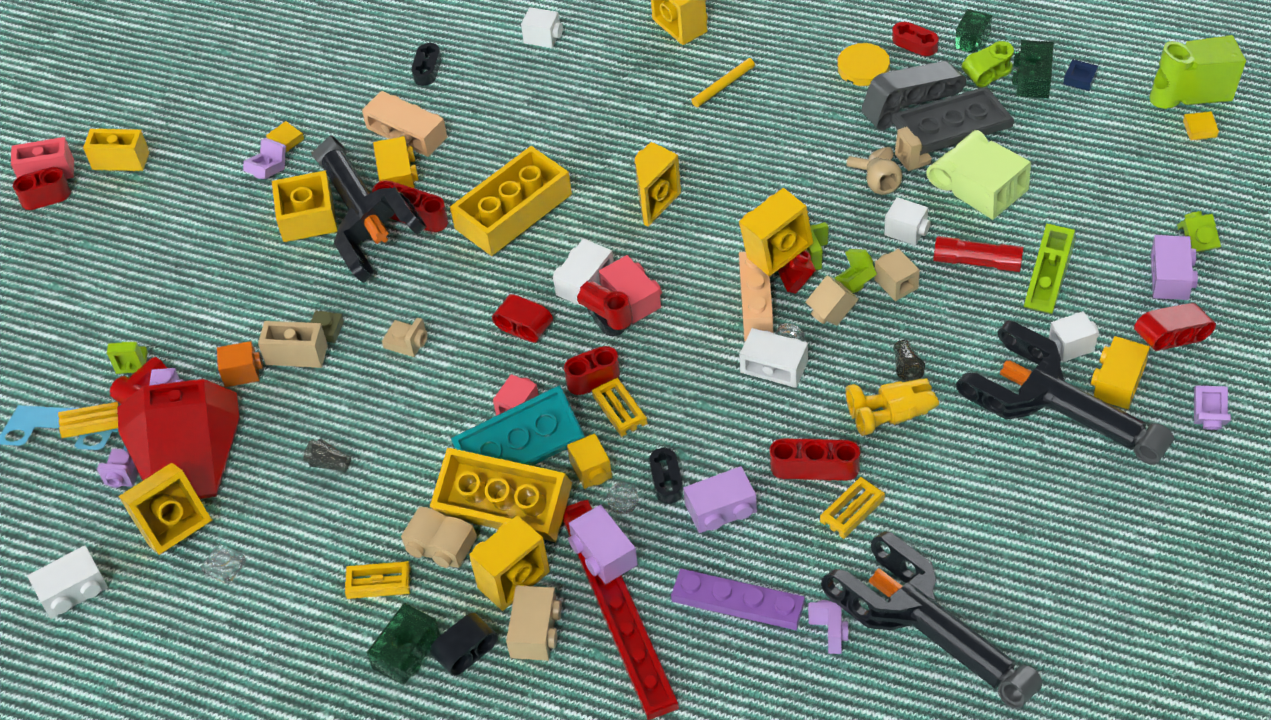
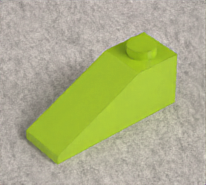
M1046 223L1024 302V308L1053 315L1076 241L1075 230Z

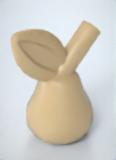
M884 147L874 151L868 159L849 156L847 159V167L867 171V184L876 194H890L900 186L902 181L901 168L894 161H891L894 155L891 147Z

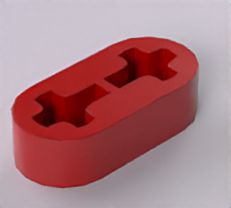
M906 21L896 23L892 28V41L895 45L922 56H931L937 53L939 37L933 31Z

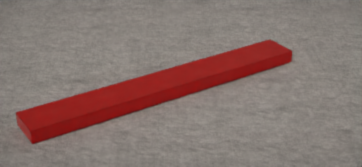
M588 499L566 506L562 521L569 537L571 536L569 522L592 510ZM582 553L577 554L647 720L678 710L677 699L622 575L605 584L599 575L593 576L585 563L586 558Z

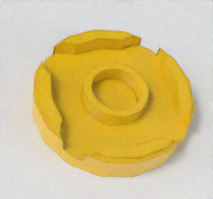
M857 43L848 46L841 51L837 58L838 73L843 80L853 81L854 85L869 86L874 77L890 71L889 55L881 47L870 43Z

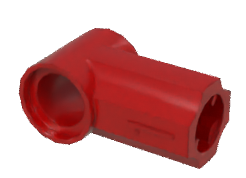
M586 281L580 287L579 294L577 295L579 304L607 319V323L612 329L622 330L630 326L633 316L629 298L624 292H611L594 281Z
M156 356L151 358L130 377L121 376L117 378L110 387L109 393L111 398L122 404L141 387L149 386L153 369H167V367Z

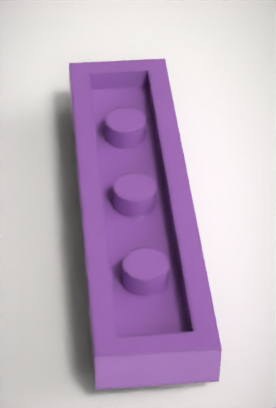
M681 568L671 594V600L675 603L796 631L805 604L804 596Z

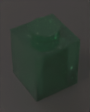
M967 9L956 28L955 48L971 53L982 50L991 35L992 15Z

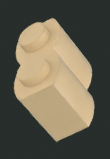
M419 507L402 533L401 538L405 550L410 555L417 558L422 556L432 558L436 564L444 568L449 566L459 568L477 536L473 525L455 517L445 516L433 509Z

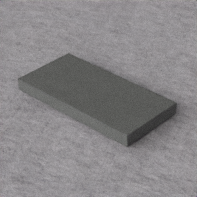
M987 86L894 113L892 116V122L897 129L908 127L920 139L922 144L920 155L958 144L974 130H979L984 135L1011 128L1014 124L1013 117Z

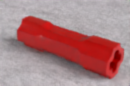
M937 236L933 261L997 268L998 270L1020 272L1024 247L963 241L959 238Z

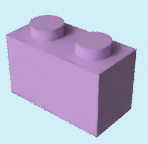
M1154 235L1151 250L1153 298L1189 300L1191 289L1197 287L1198 272L1192 269V266H1195L1196 249L1191 248L1190 236Z
M741 466L683 487L685 506L699 533L707 530H716L726 523L737 519H746L751 514L757 512L756 493Z
M602 505L569 522L571 536L568 537V541L576 554L582 553L586 558L585 563L593 576L599 575L605 584L638 565L636 548Z

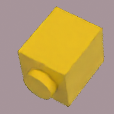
M595 433L567 444L570 463L584 489L593 485H600L612 478L610 460Z

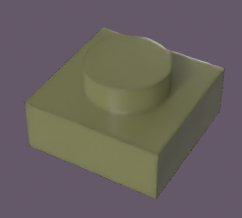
M315 310L310 323H321L326 341L335 343L343 326L344 319L342 314Z

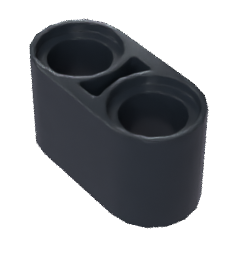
M469 613L433 642L430 654L452 676H457L488 653L496 644L498 635L476 613Z

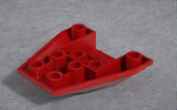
M206 379L143 386L117 407L119 435L142 481L168 464L173 463L183 470L199 499L217 497L240 421L237 392Z

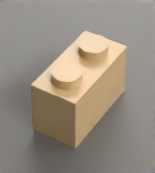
M264 321L258 341L265 365L322 368L328 346L321 323Z
M516 585L506 640L510 658L549 661L551 648H556L557 629H554L555 620H560L562 603L561 600L556 599L554 587Z

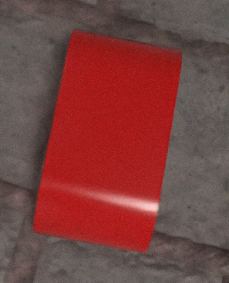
M49 167L19 176L13 182V189L22 208L25 210H35L62 202L71 194L64 173L58 167Z
M509 294L492 315V321L504 332L528 342L536 343L552 323L553 316L542 305L520 296Z
M602 346L568 359L564 364L567 389L570 393L584 395L609 381L620 378L617 351L610 346Z

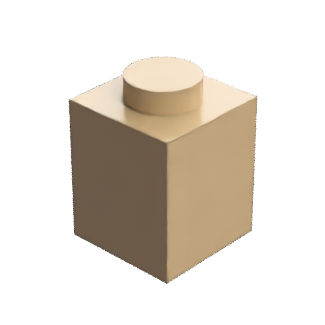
M899 248L889 254L882 255L875 261L877 275L874 280L894 301L919 289L920 270Z
M827 275L805 303L813 309L811 315L819 322L825 324L828 321L837 326L859 298L841 282Z

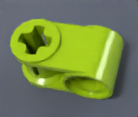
M995 42L985 49L970 54L963 61L961 68L978 87H986L991 82L1012 72L1013 64L1011 58L1014 54V47L1009 42Z

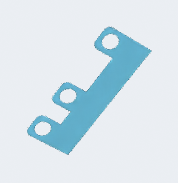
M18 405L0 434V445L19 446L25 444L35 427L59 429L58 412L78 408ZM118 428L80 435L75 443V447L87 450L102 449L112 431L118 432ZM13 430H22L25 433L24 437L18 441L11 442L5 439L6 434ZM99 434L102 436V441L97 445L87 446L83 444V439L88 435Z

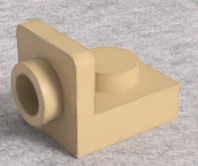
M908 127L898 129L895 155L904 167L911 171L931 164L932 157L928 153L920 155L922 150L920 139Z
M416 318L412 325L394 320L382 340L383 348L415 357L420 347L425 345L428 337L423 319Z

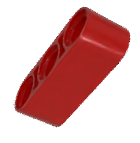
M387 180L380 181L374 185L372 192L378 189L395 187L408 198L427 227L424 230L440 232L447 227L448 217L444 200L441 197ZM396 214L390 217V219L401 222Z
M1193 302L1148 311L1134 325V330L1155 351L1201 342L1208 338L1216 328V323Z
M783 438L774 441L769 449L771 472L774 476L781 479L847 481L856 478L860 471V448L856 443L849 440Z

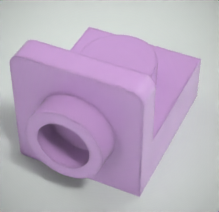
M112 449L107 464L99 463L97 471L104 484L115 488L121 486L133 487L138 475V471L129 453L124 449Z

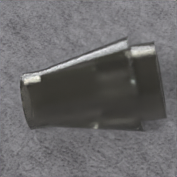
M908 340L897 341L893 346L897 376L904 382L921 379L925 370L924 361L912 348Z
M311 439L305 449L303 460L309 463L310 467L337 470L345 473L349 468L351 456L322 439Z

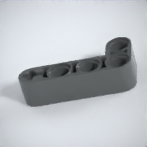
M949 61L881 73L874 77L869 85L862 105V114L878 130L884 131L893 125L892 116L894 113L899 112L900 107L956 95L966 85V77Z

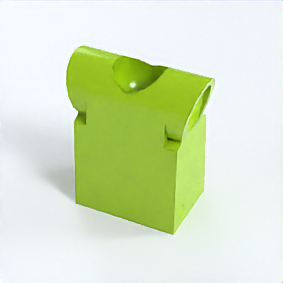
M1228 35L1186 41V44L1176 41L1165 43L1159 61L1160 67L1150 92V102L1158 108L1167 109L1177 106L1180 102L1190 105L1233 101L1246 63V59L1234 36Z

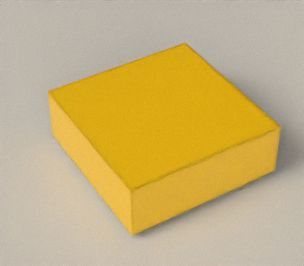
M1212 111L1184 114L1183 123L1190 140L1218 137L1219 130Z
M287 121L266 135V138L284 144L286 152L304 140L303 133Z

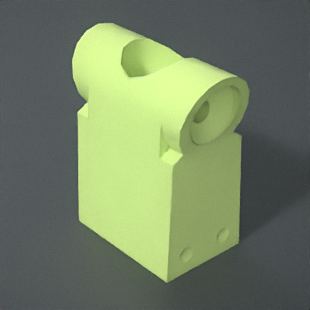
M974 130L961 140L955 148L945 153L929 166L926 174L929 181L935 187L946 191L952 190L956 197L993 220L1029 190L1031 161L992 140L988 142L982 132Z

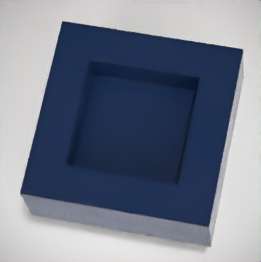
M1072 59L1064 76L1063 85L1090 91L1098 72V65Z

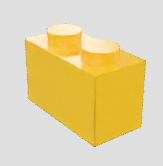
M90 129L83 146L92 170L143 171L150 152L142 130Z
M405 136L373 142L379 182L387 180L415 189L414 182L419 181L416 165H411V162H415L413 147H407Z
M1114 336L1111 346H1105L1100 358V363L1103 364L1102 368H1095L1090 385L1095 386L1094 396L1108 404L1129 410L1147 364L1150 346Z

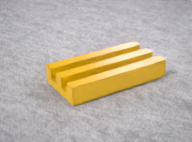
M619 378L592 390L593 398L621 437L627 435L626 431L629 429L632 432L637 430V425L639 424L642 427L647 425V417ZM612 388H615L634 414V418L631 419L623 405L612 392ZM602 393H605V395L607 396V398L610 400V402L612 403V405L615 407V409L617 410V412L619 413V415H620V416L622 417V419L624 420V423L621 422V420L619 419V417L617 416V414L614 412V410L612 409V407L609 405V403L607 402V400L605 399V397L602 395Z
M118 402L58 412L61 438L117 429Z
M860 477L820 515V522L824 525L829 524L833 532L837 530L839 536L845 539L885 500V493ZM863 488L866 489L837 519L833 518Z
M409 561L346 566V598L410 594L409 573L411 567ZM397 573H402V575H396V576H383V575H385V574H397ZM359 576H370V577H371V578H358V579H353V577H359Z

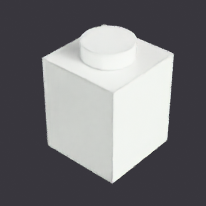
M529 7L521 23L525 44L553 48L557 38L561 37L563 25L560 23L559 14L556 11Z
M896 197L885 216L884 235L916 246L921 236H926L930 228L931 221L927 219L928 207Z
M1084 311L1051 322L1049 339L1056 342L1062 362L1095 351L1099 331L1096 324L1088 319Z

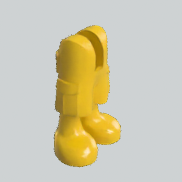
M927 378L884 384L880 386L878 394L869 396L864 395L862 389L856 384L848 385L845 388L850 415L852 419H855L856 428L862 436L872 434L875 428L883 423L889 422L896 425L911 420L916 416L927 414L928 411L939 405V400L936 394L931 391L932 386ZM881 407H882V409H883V410H880V411H873V410L879 409V408H881Z

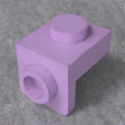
M268 138L262 139L260 154L244 160L243 171L253 174L258 179H268L270 176L283 171L285 167L286 146Z
M1195 386L1194 424H1203V429L1207 430L1222 429V425H1226L1231 421V414H1228V387Z
M829 600L808 603L809 624L828 625V654H842V641H848V621H842V608Z

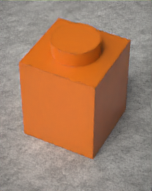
M252 341L217 347L218 371L225 387L259 381V369H263V361L260 351L255 352Z

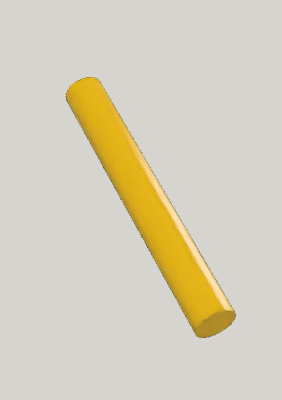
M751 58L746 59L692 98V104L697 108L755 67L754 61Z

